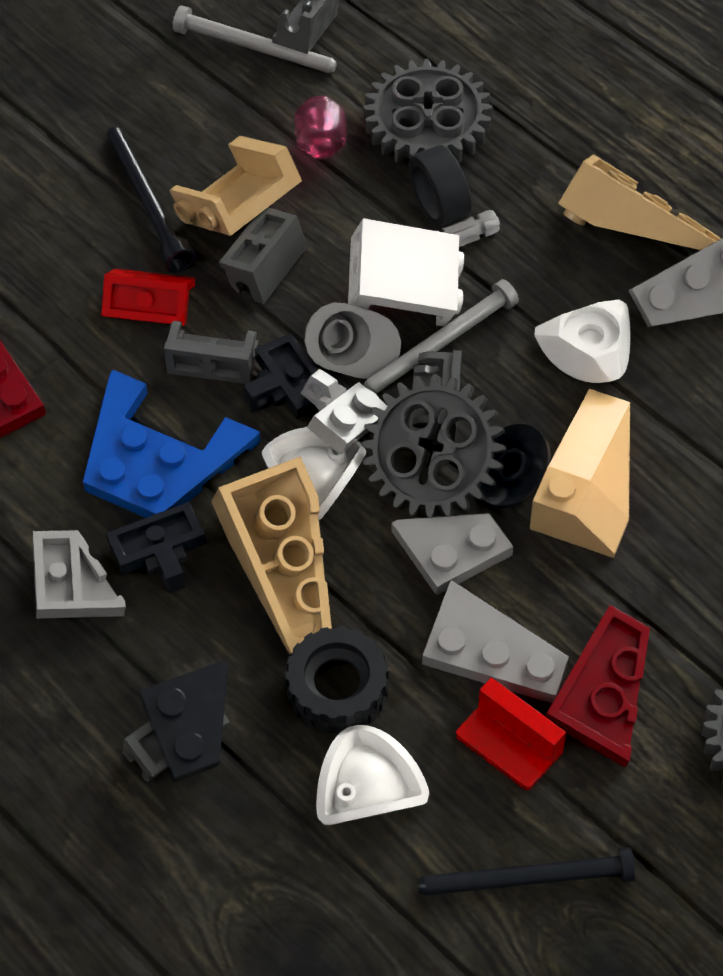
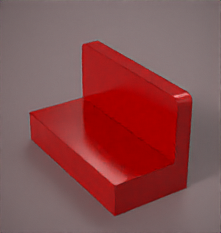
M113 269L104 275L101 316L172 324L173 321H181L184 326L187 323L189 290L195 286V278Z
M492 677L479 690L477 709L456 731V738L526 791L531 790L561 756L566 732Z

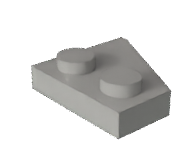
M490 514L400 519L392 522V533L436 596L447 590L450 580L459 584L513 555V545Z
M78 530L33 531L32 547L36 619L115 617L125 615V600L121 595L117 596L106 580L107 573L99 561L90 555L89 546Z

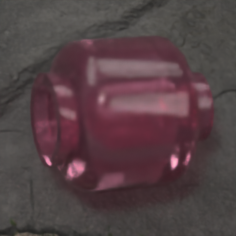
M311 97L295 111L296 143L299 149L306 154L324 159L331 157L346 144L347 127L345 112L341 105L329 97Z

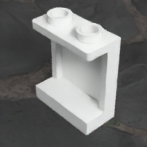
M363 218L351 236L348 304L367 310L372 304L436 315V325L444 327L455 314H459L463 303V291L458 289V277L462 272L464 264V254L459 252V235Z

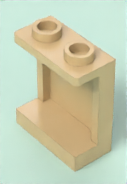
M243 136L237 137L228 144L237 162V166L202 192L178 185L169 190L175 202L173 205L175 213L186 224L228 236L233 235L302 182L286 146Z

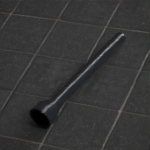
M111 127L107 132V137L162 242L160 257L166 269L171 273H180L188 270L193 266L197 258L194 249L187 239L176 235L122 130L119 127Z

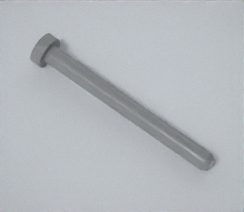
M179 6L174 16V32L185 34L187 30H191L326 73L334 72L337 66V62L333 58L311 51L305 54L272 43V39L192 15V9L186 6Z
M501 279L492 286V294L364 382L363 386L377 394L412 370L414 366L419 365V353L426 351L437 352L499 308L510 309L518 304L517 292L508 281Z

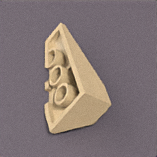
M594 154L583 161L558 203L565 208L563 214L567 218L582 226L588 222L594 226L697 250H702L721 239L689 216L679 213L676 217L671 214L672 207L658 195H652L648 192L643 194L637 192V181Z
M592 389L588 390L549 463L533 499L530 522L531 530L614 558L629 521L630 402Z
M301 456L219 487L211 501L233 551L289 655H291L297 643L300 644L309 633L312 632L314 634L325 627L332 629L328 587L324 576L322 556L324 547L323 538L320 536L318 494Z

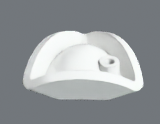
M621 300L598 302L562 314L535 327L534 335L542 351L556 367L573 378L590 383L610 382L622 377L626 371L630 354V319L627 304Z
M307 427L283 433L269 442L262 450V456L268 468L301 456L319 497V520L323 518L366 455L365 448L358 441L343 453L338 454Z
M366 725L349 726L336 736L324 758L317 788V817L324 825H333L415 807L427 802L429 789L417 763L408 751L393 737L375 727Z

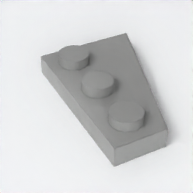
M723 238L628 290L648 327L723 313Z
M450 580L424 650L422 664L482 683H486L492 677L512 692L553 703L559 693L569 656Z

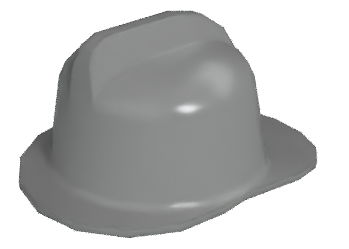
M333 302L322 306L311 316L305 329L304 342L307 354L314 363L325 369L352 377L369 379L400 356L401 339L398 329L391 320L377 312L347 303Z

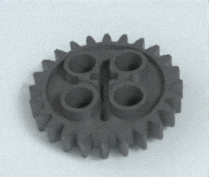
M425 59L423 67H417L411 60L409 61L408 70L405 71L400 66L395 65L394 76L384 72L381 73V83L372 82L371 93H366L365 106H363L366 134H371L372 145L381 144V154L386 155L394 151L396 163L405 157L410 158L437 145H444L460 163L462 162L463 151L472 155L475 154L476 144L483 145L485 143V133H490L492 105H490V94L483 92L484 83L482 81L473 83L472 72L461 76L460 65L458 64L451 70L445 69L446 64L444 60H441L437 67H431L429 59Z
M437 374L432 375L429 386H425L423 380L419 376H415L413 390H409L401 382L398 383L400 396L395 399L391 395L384 393L383 398L388 407L385 410L373 407L371 411L379 418L377 424L370 423L364 425L365 429L374 434V438L361 442V446L373 450V455L364 459L363 464L377 467V471L368 479L372 483L385 482L379 492L381 497L385 498L396 493L393 507L400 509L407 501H410L409 514L417 516L422 506H425L428 518L436 516L438 507H442L446 516H453L454 503H458L466 511L470 510L467 497L472 494L474 497L483 500L485 497L479 486L482 483L491 486L496 485L494 479L488 475L489 470L503 469V465L494 460L493 457L496 453L506 451L504 445L494 443V438L500 436L505 431L502 427L490 426V423L499 414L495 409L482 411L488 401L484 395L477 397L473 401L471 400L474 387L469 383L458 392V380L452 376L447 381L445 387H442L440 377ZM426 408L430 416L427 426L419 431L412 430L409 425L411 413L415 409ZM447 409V417L437 437V441L444 445L442 452H434L432 454L428 480L422 485L420 477L430 457V452L424 449V444L426 441H434L437 434L440 411ZM457 421H469L472 427V434L469 439L462 443H454L450 435L452 426ZM413 450L417 458L414 469L408 473H400L396 466L398 455L403 451ZM448 462L455 463L458 466L459 477L452 485L442 486L437 477L440 467Z

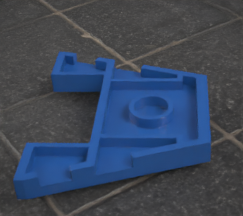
M112 370L109 375L83 479L85 492L147 518L189 502L203 491L202 486L217 473L223 474L234 465V459L245 450L252 451L258 446L260 431L227 417L224 418L204 450L197 449L130 420L148 394L147 385L144 382Z

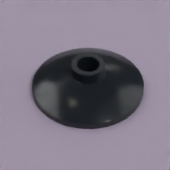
M513 424L504 427L505 432L494 438V443H499L506 447V451L496 453L493 457L494 460L503 465V469L489 470L488 475L496 482L495 486L482 483L479 488L485 497L483 500L495 507H513L528 500L538 490L551 459L549 444L544 435L530 425Z

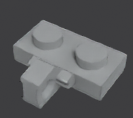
M321 369L309 377L301 391V394L319 410L313 416L307 428L338 454L343 453L369 432L364 428L365 424L378 423L379 418L371 411L373 407L382 410L388 407L373 391L367 389L360 382L346 390L345 387L338 385L337 379Z

